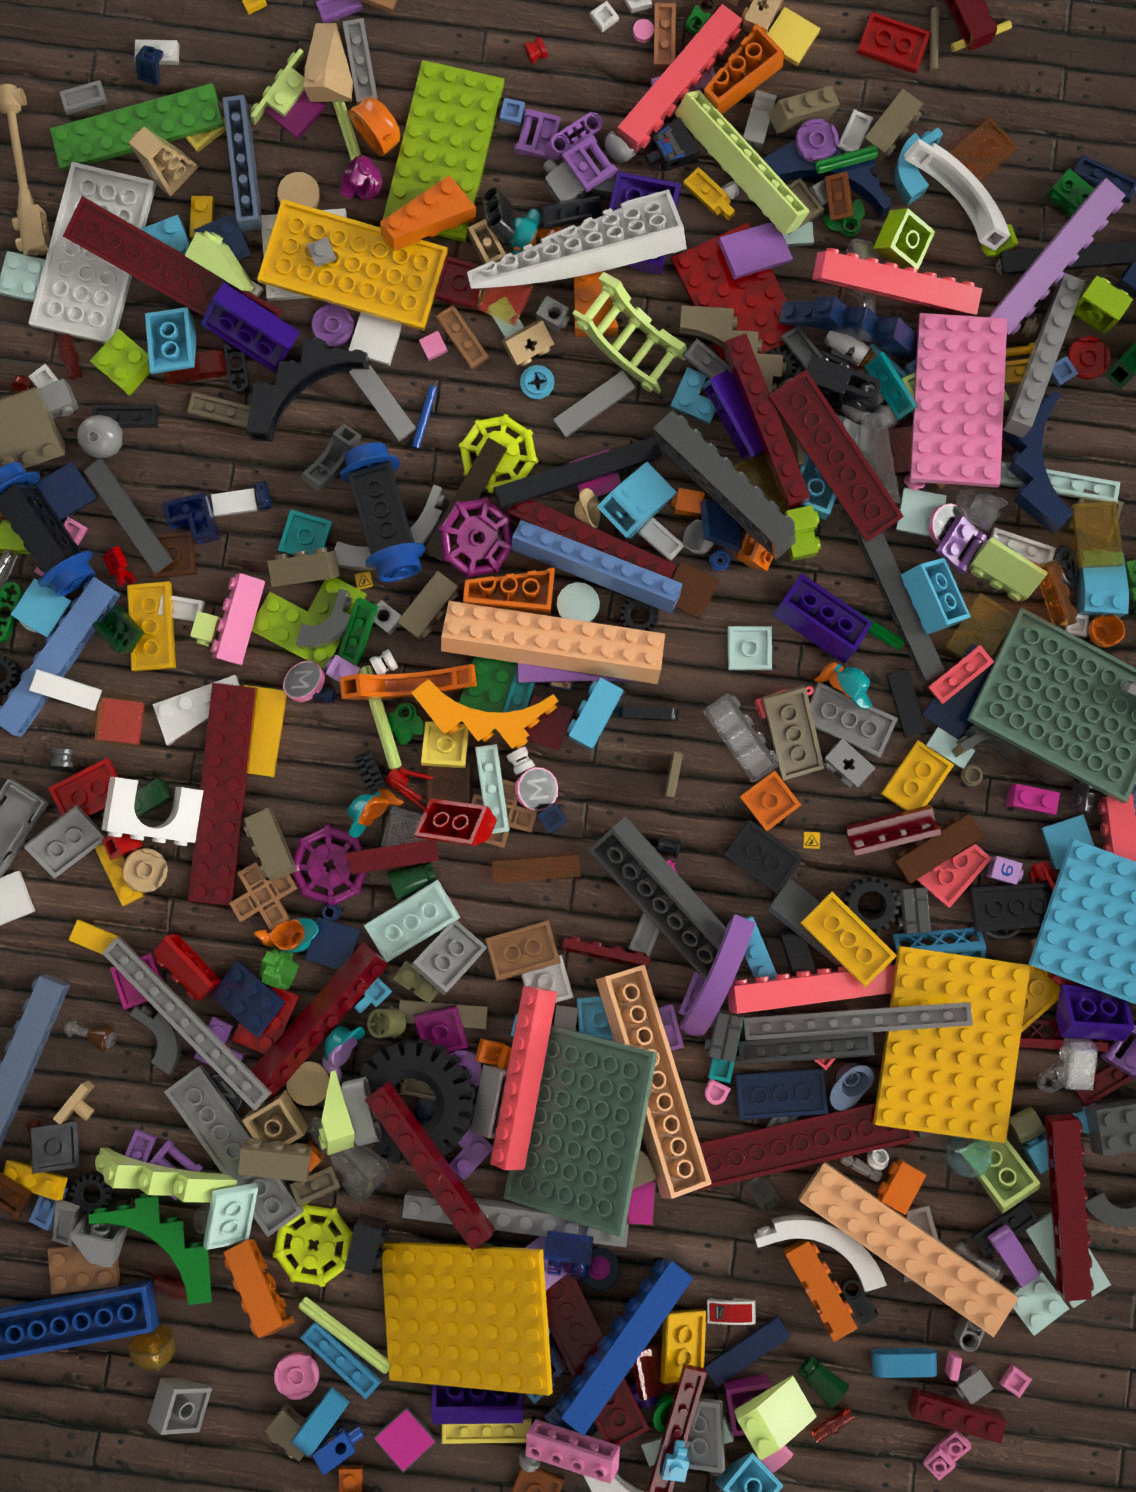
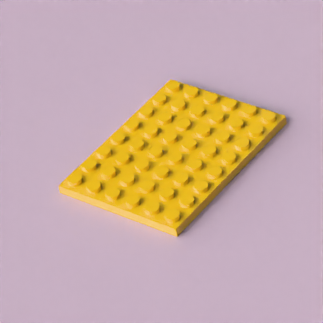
M898 946L890 1007L971 1002L973 1025L886 1031L873 1121L875 1125L1006 1143L1030 965Z
M385 1241L381 1249L384 1250L382 1255L387 1352L388 1362L391 1364L389 1380L546 1396L553 1393L543 1249L478 1246L472 1251L468 1245Z

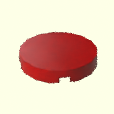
M1092 336L1081 337L1070 346L1066 355L1078 372L1076 377L1084 380L1096 379L1102 375L1109 367L1111 360L1110 350L1107 345H1104L1099 338Z

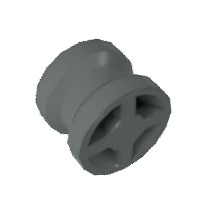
M51 749L53 760L50 762V766L73 767V762L71 761V756L74 754L73 749Z

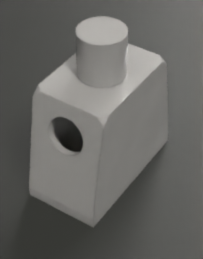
M550 158L544 163L543 169L548 173L545 178V187L555 202L584 197L591 191L585 192L564 161L558 165Z

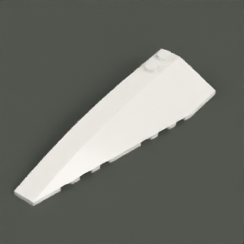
M669 190L628 200L621 203V208L613 211L610 208L603 211V216L592 219L590 217L583 220L584 222L581 226L576 227L572 225L542 238L541 243L536 246L532 244L524 246V251L518 254H506L500 262L491 261L468 271L471 289L561 280L601 272L648 259H655L670 253H677L687 249L684 226Z

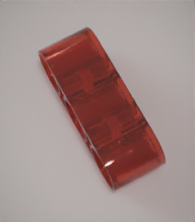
M210 350L195 353L194 368L164 372L166 383L178 384L227 375L224 351Z

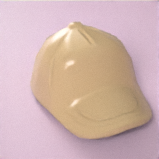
M585 488L579 494L580 499L575 504L574 514L578 521L597 529L601 517V511L597 508L600 502L591 489Z

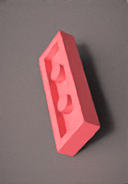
M978 645L927 688L941 704H944L993 664L994 661L981 645Z

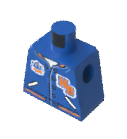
M343 1424L329 1432L312 1453L323 1475L355 1453V1442L365 1436L359 1424L348 1431Z

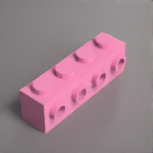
M241 573L235 574V577L230 579L228 589L231 591L229 598H226L223 603L222 610L225 613L223 619H220L217 625L219 634L217 640H214L211 646L212 658L235 665H242L265 581Z
M535 1419L527 1432V1457L611 1484L619 1469V1445L587 1435L582 1436L578 1432Z

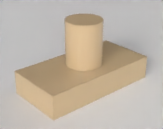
M89 1081L82 1083L55 1115L53 1120L60 1125L66 1122L75 1112L87 1121L95 1110L83 1100L95 1086Z

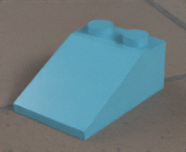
M184 307L145 313L150 373L155 374L194 368L197 338L195 319L189 308Z
M1080 550V575L1077 584L1076 614L1089 616L1116 615L1118 618L1127 615L1129 587L1124 553Z

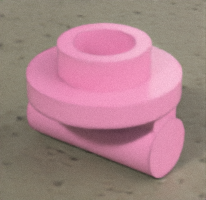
M910 475L904 478V483L909 489L919 490V488L925 487L926 482L910 481Z

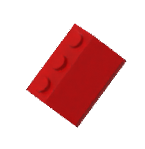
M430 798L414 836L421 839L475 846L490 839L497 819L488 806Z
M178 933L167 935L163 938L153 952L157 957L155 959L162 968L166 967L172 973L170 976L176 983L183 984L187 989L185 992L193 1000H203L222 981Z

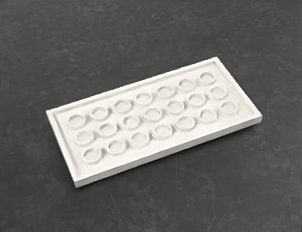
M71 163L28 323L31 327L103 344L114 335L119 328L132 275L63 237V234L81 196L86 197L140 229L144 228L156 188L155 181L80 163Z

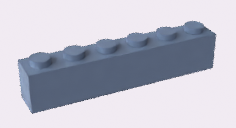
M244 95L223 97L237 223L242 232L262 230V214L249 106Z

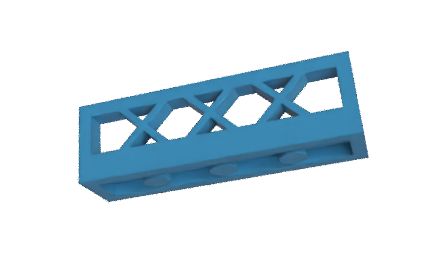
M974 927L892 935L896 955L898 946H900L899 941H908L912 943L910 946L912 948L979 958L985 957L986 945L982 932H974ZM976 935L978 941L970 942L965 937ZM945 937H951L955 939L956 942L948 944L945 941H943V939ZM923 939H930L934 943L933 945L926 946L921 941Z

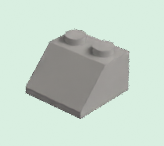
M181 1377L160 1378L147 1423L160 1435L200 1432L212 1387Z

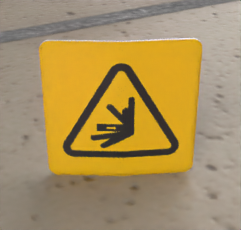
M370 571L354 575L357 589L373 587Z
M804 832L803 848L820 849V833Z

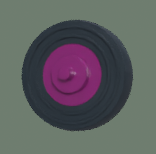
M594 1248L588 1251L580 1263L582 1280L594 1290L609 1289L617 1282L620 1275L618 1258L606 1248Z

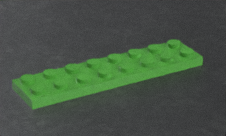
M213 83L50 128L59 168L64 172L70 170L72 162L89 165L132 153L134 151L129 141L133 134L140 131L143 126L167 142L225 127L215 86Z

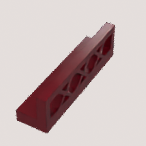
M931 805L845 826L849 847L854 856L941 835V830L935 822Z
M422 840L348 852L346 857L350 862L351 874L438 861L439 853L437 841Z
M1035 1020L1030 1025L1033 1031L1027 1037L1021 1036L1019 1047L1108 1052V1043L1103 1040L1055 1038L1057 1035L1060 1036L1059 1029L1055 1026L1057 1025V1020ZM1045 1025H1050L1055 1030L1049 1038H1045L1039 1032Z

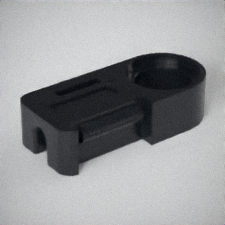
M853 1277L845 1278L841 1283V1291L860 1322L865 1325L876 1318L879 1313L874 1309L859 1281ZM849 1283H855L858 1286L857 1292L853 1295L846 1293V1286Z

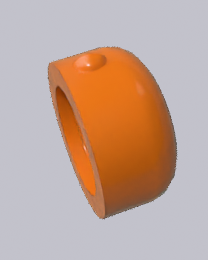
M367 97L362 99L359 105L349 110V117L355 129L376 154L382 157L398 144L400 140L399 126L391 112L382 102L373 97Z

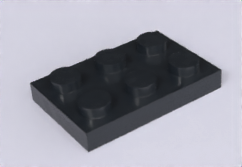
M748 820L724 853L726 858L776 894L779 893L803 860L802 857L751 820Z

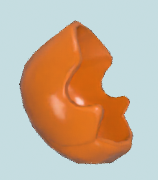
M1100 615L1089 623L1088 635L1092 643L1099 647L1107 648L1116 645L1124 638L1125 627L1116 615Z

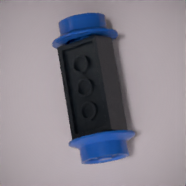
M367 443L352 448L344 456L347 466L341 471L340 476L344 482L350 483L371 554L365 561L366 567L376 569L378 578L382 582H394L409 578L421 571L422 567L419 557L424 554L425 546L415 543L394 472L400 466V460L396 456L389 455L387 447L383 443Z
M13 462L0 468V512L8 518L12 530L21 537L25 549L33 555L36 565L45 573L39 579L38 585L40 587L50 586L57 597L65 596L81 588L88 580L95 576L94 570L89 565L93 553L80 550L35 484L40 479L38 472H27L20 462Z

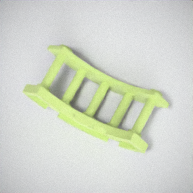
M603 272L598 278L603 286L602 292L585 315L576 310L572 313L577 321L576 325L612 361L639 381L646 391H654L660 394L661 389L657 382L658 378L673 358L679 357L683 361L685 360L682 356L687 351L686 344L663 328L661 331H658L650 324L652 319L639 307L635 309L629 301L632 298L623 287L621 281ZM610 297L613 300V307L598 327H596L592 319ZM623 312L629 318V323L613 345H611L603 337V333L618 313ZM635 328H640L647 334V340L629 362L618 351ZM658 343L666 349L667 353L651 375L648 376L639 370L637 366L651 347Z

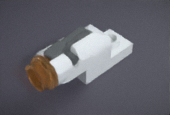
M829 331L824 340L825 344L831 348V355L860 368L866 366L876 356L873 349L859 338Z

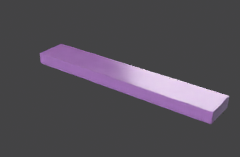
M517 663L518 683L593 682L594 680L598 682L600 677L608 682L633 681Z

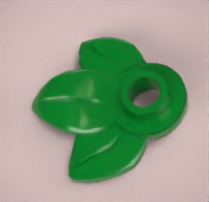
M857 199L852 203L854 217L831 221L830 215L824 217L826 226L832 231L841 232L845 237H855L861 229L860 221L865 215L861 200ZM851 225L853 230L847 229L846 226Z
M403 702L396 708L395 712L387 715L391 731L395 732L401 746L410 742L413 734H423V720L417 715V709L412 703ZM406 710L410 711L408 717H405L404 715Z

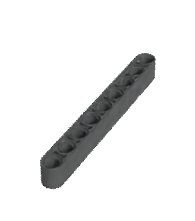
M846 513L849 524L901 638L905 640L904 645L921 682L924 685H928L936 681L945 673V669L929 634H926L925 629L921 625V620L912 605L907 589L904 587L901 572L883 532L866 542Z

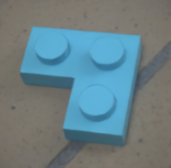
M687 367L670 408L709 425L716 410L710 399L699 395L707 377Z

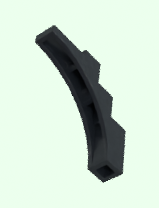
M304 339L301 363L295 360L279 361L276 385L269 382L254 383L246 430L252 441L273 442L276 427L284 411L303 390L320 379L336 373L351 371L352 369H369L370 359L367 352L358 349L353 351H345L340 348L329 349L326 341L322 339Z

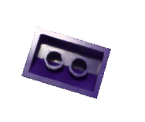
M1061 985L1056 1012L1060 1037L1123 1041L1135 1030L1127 1001L1087 986Z

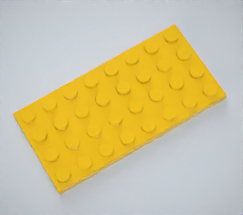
M282 199L257 280L259 283L424 331L443 264L448 253V247L420 239V242L394 251L381 236L380 227ZM327 237L336 260L316 267L307 245Z

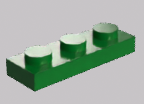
M361 597L355 600L338 653L339 657L354 665L360 663L378 606Z

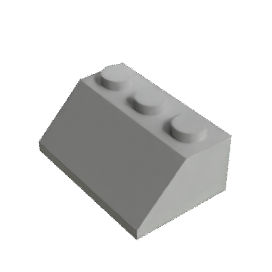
M483 1065L475 1113L470 1129L471 1132L486 1138H495L508 1067L505 1070L495 1065Z

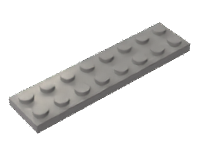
M202 1064L164 1091L222 1174H228L237 1180L236 1186L257 1184L258 1193L253 1217L267 1237L304 1211L303 1206H297L292 1191L285 1180L238 1175L241 1147L245 1139L249 1140L253 1137Z

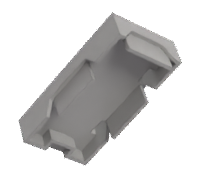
M7 779L0 790V877L4 876L50 804L41 796L12 779Z

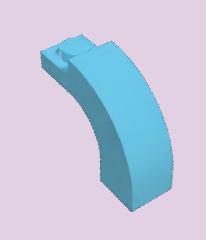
M939 128L932 132L928 130L921 137L917 133L913 134L904 144L896 161L894 169L895 186L907 206L924 195L929 184L920 174L918 167L905 160L904 154L918 139L930 146L933 143L938 144L943 136Z

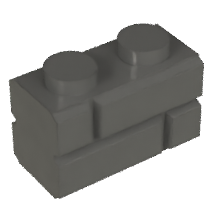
M927 887L897 889L896 900H899L897 907H899L900 915L896 917L897 929H901L903 934L931 932Z
M718 1011L709 1027L712 1029L711 1035L706 1037L704 1043V1050L707 1051V1056L730 1062L735 1061L743 1022L742 1016Z

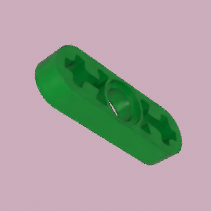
M7 582L3 585L0 592V612L4 607H9L11 613L24 595V589L21 585L15 582ZM13 589L17 591V594L12 596L8 593L9 590ZM5 599L13 602L14 604L11 605L9 603H6ZM11 614L6 619H3L0 615V621L7 623L6 626L0 624V631L3 632V635L0 636V644L5 643L9 639L16 618Z

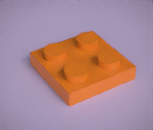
M775 770L739 796L766 832L801 806L800 802Z

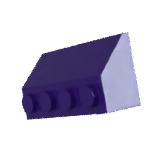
M225 282L213 297L201 322L202 326L274 373L278 371L279 361H284L300 334L291 325H288Z
M726 370L706 381L702 386L743 461L762 452L763 450L733 374Z
M802 573L773 613L779 620L843 664L853 655L873 624L872 621Z
M433 1385L431 1403L432 1423H523V1393Z

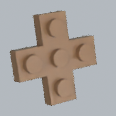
M502 779L509 830L512 827L532 833L537 811L517 806L516 783ZM474 794L471 804L483 805L482 796ZM509 831L491 834L490 839L484 842L505 848Z
M258 862L237 873L248 891L229 903L239 922L260 912L268 928L272 930L279 923L291 919L280 901L283 897L299 889L291 874L273 882L263 876Z

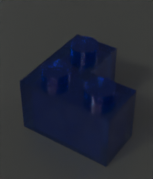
M205 492L162 503L166 523L172 529L190 525L193 540L199 545L220 540L211 499Z

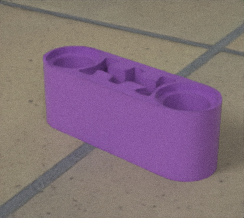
M590 112L555 134L545 145L546 156L549 159L558 160L562 157L563 153L589 136L595 135L602 127L601 117L597 113ZM587 123L591 124L593 129H590ZM578 132L579 135L569 141L568 137ZM554 143L560 147V150L555 148Z
M1006 1224L987 1236L1006 1268L1021 1288L1040 1276L1020 1242Z

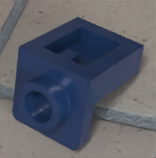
M146 45L141 48L135 56L138 80L154 85L159 84L161 81L159 62L164 56L162 50Z

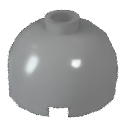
M104 415L90 416L78 428V444L89 456L109 458L117 454L122 447L123 432L118 422L111 417Z

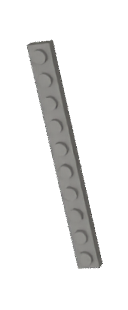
M117 937L102 952L253 1110H257L272 1094L121 937Z
M971 1002L744 1017L746 1040L973 1025Z

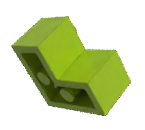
M813 505L787 510L784 516L787 514L793 519L796 532V543L788 549L790 561L816 556L819 552L818 549H821L819 537H815L814 533L817 524H819L818 512L814 511Z

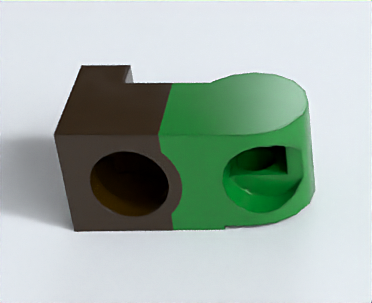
M699 0L692 10L684 29L696 35L721 6V0Z

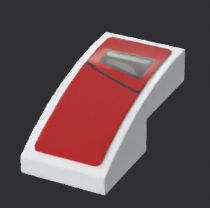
M709 1298L707 1300V1323L722 1325L755 1324V1300Z

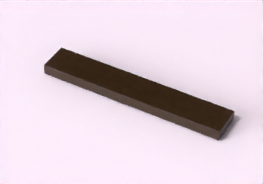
M488 437L425 546L426 553L443 562V549L438 527L442 525L449 515L455 502L472 501L480 498L506 453V447ZM466 510L468 515H470L472 510ZM460 515L454 521L451 528L457 529L463 520ZM449 534L450 543L453 545L455 534Z

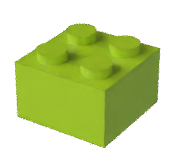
M908 208L890 210L873 250L889 263L898 264L900 269H905V267L919 269L935 231Z
M1096 276L1080 294L1073 315L1105 335L1121 319L1133 299L1124 290L1112 286L1107 279Z
M120 329L114 333L90 360L100 372L128 396L150 374L148 353Z

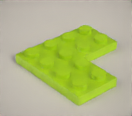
M336 577L325 579L312 605L306 611L269 592L255 617L252 632L307 661H314L322 669L326 670L325 666L328 660L334 658L344 635L329 646L319 649H302L296 646L301 625L315 626L325 622L333 612L339 589L346 590L351 594L352 605L349 611L346 610V613L350 615L355 600L359 597L366 599L367 594Z

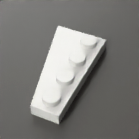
M236 675L214 682L240 686ZM212 683L153 704L166 745H171L175 740L208 720Z

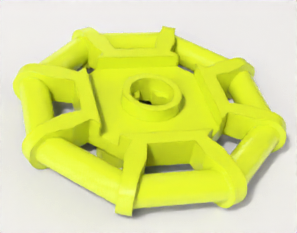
M507 414L500 417L475 420V424L458 446L461 451L465 471L463 474L465 477L472 467L470 453H476L478 456L488 437L507 448L504 457L485 487L489 493H493L494 487L527 477L534 465L538 464L532 438L533 432L531 429L528 430L511 419ZM501 425V431L487 433L485 429ZM507 427L518 433L520 436L515 439L509 434H507ZM480 432L483 436L482 440L477 446L471 445ZM525 442L527 456L520 455L519 444ZM519 462L525 463L518 475H516L514 470ZM500 475H509L511 478L496 482V477Z
M305 1204L302 1205L304 1211L277 1231L275 1250L272 1255L280 1263L292 1283L295 1281L324 1287L327 1282L345 1270L344 1267L353 1232L348 1228L335 1207L332 1209ZM311 1215L327 1218L325 1222H315V1220H312ZM304 1217L305 1223L295 1229L292 1224ZM331 1221L334 1222L341 1234H335L329 1225ZM286 1233L292 1235L291 1247L284 1248ZM310 1239L319 1241L317 1250L309 1248ZM344 1241L342 1255L340 1256L336 1254L337 1242ZM292 1254L299 1264L296 1269L286 1255ZM333 1260L336 1265L324 1273L323 1266ZM303 1267L317 1269V1275L301 1273Z

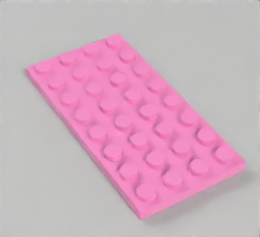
M919 314L914 400L918 407L913 410L910 481L983 487L1000 486L1007 319Z

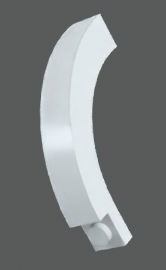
M920 139L904 154L905 160L934 177L958 200L971 219L980 243L995 251L1010 237L1005 219L995 201L979 180L959 160L937 144L933 143L930 146Z
M807 1215L780 1216L772 1218L773 1228L765 1226L759 1228L757 1233H753L758 1248L796 1238L822 1242L839 1251L853 1265L865 1292L887 1286L879 1266L868 1250L827 1220Z

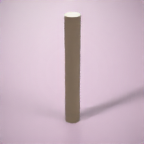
M934 7L931 8L930 72L938 71L939 8Z

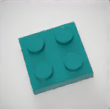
M290 509L278 551L295 556L294 552L307 550L309 555L314 554V549L326 548L333 522Z

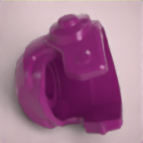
M359 155L354 157L344 173L340 188L341 195L346 198H352L353 194H357L360 199L366 201L374 199L382 187V175L379 168L373 165L371 159L367 156Z

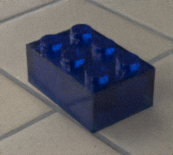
M548 1230L544 1254V1270L547 1271L548 1275L553 1276L567 1273L570 1274V1278L583 1279V1276H588L593 1237Z

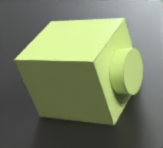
M197 611L190 636L197 640V644L209 647L210 643L212 644L214 640H217L219 634L217 625L221 618Z

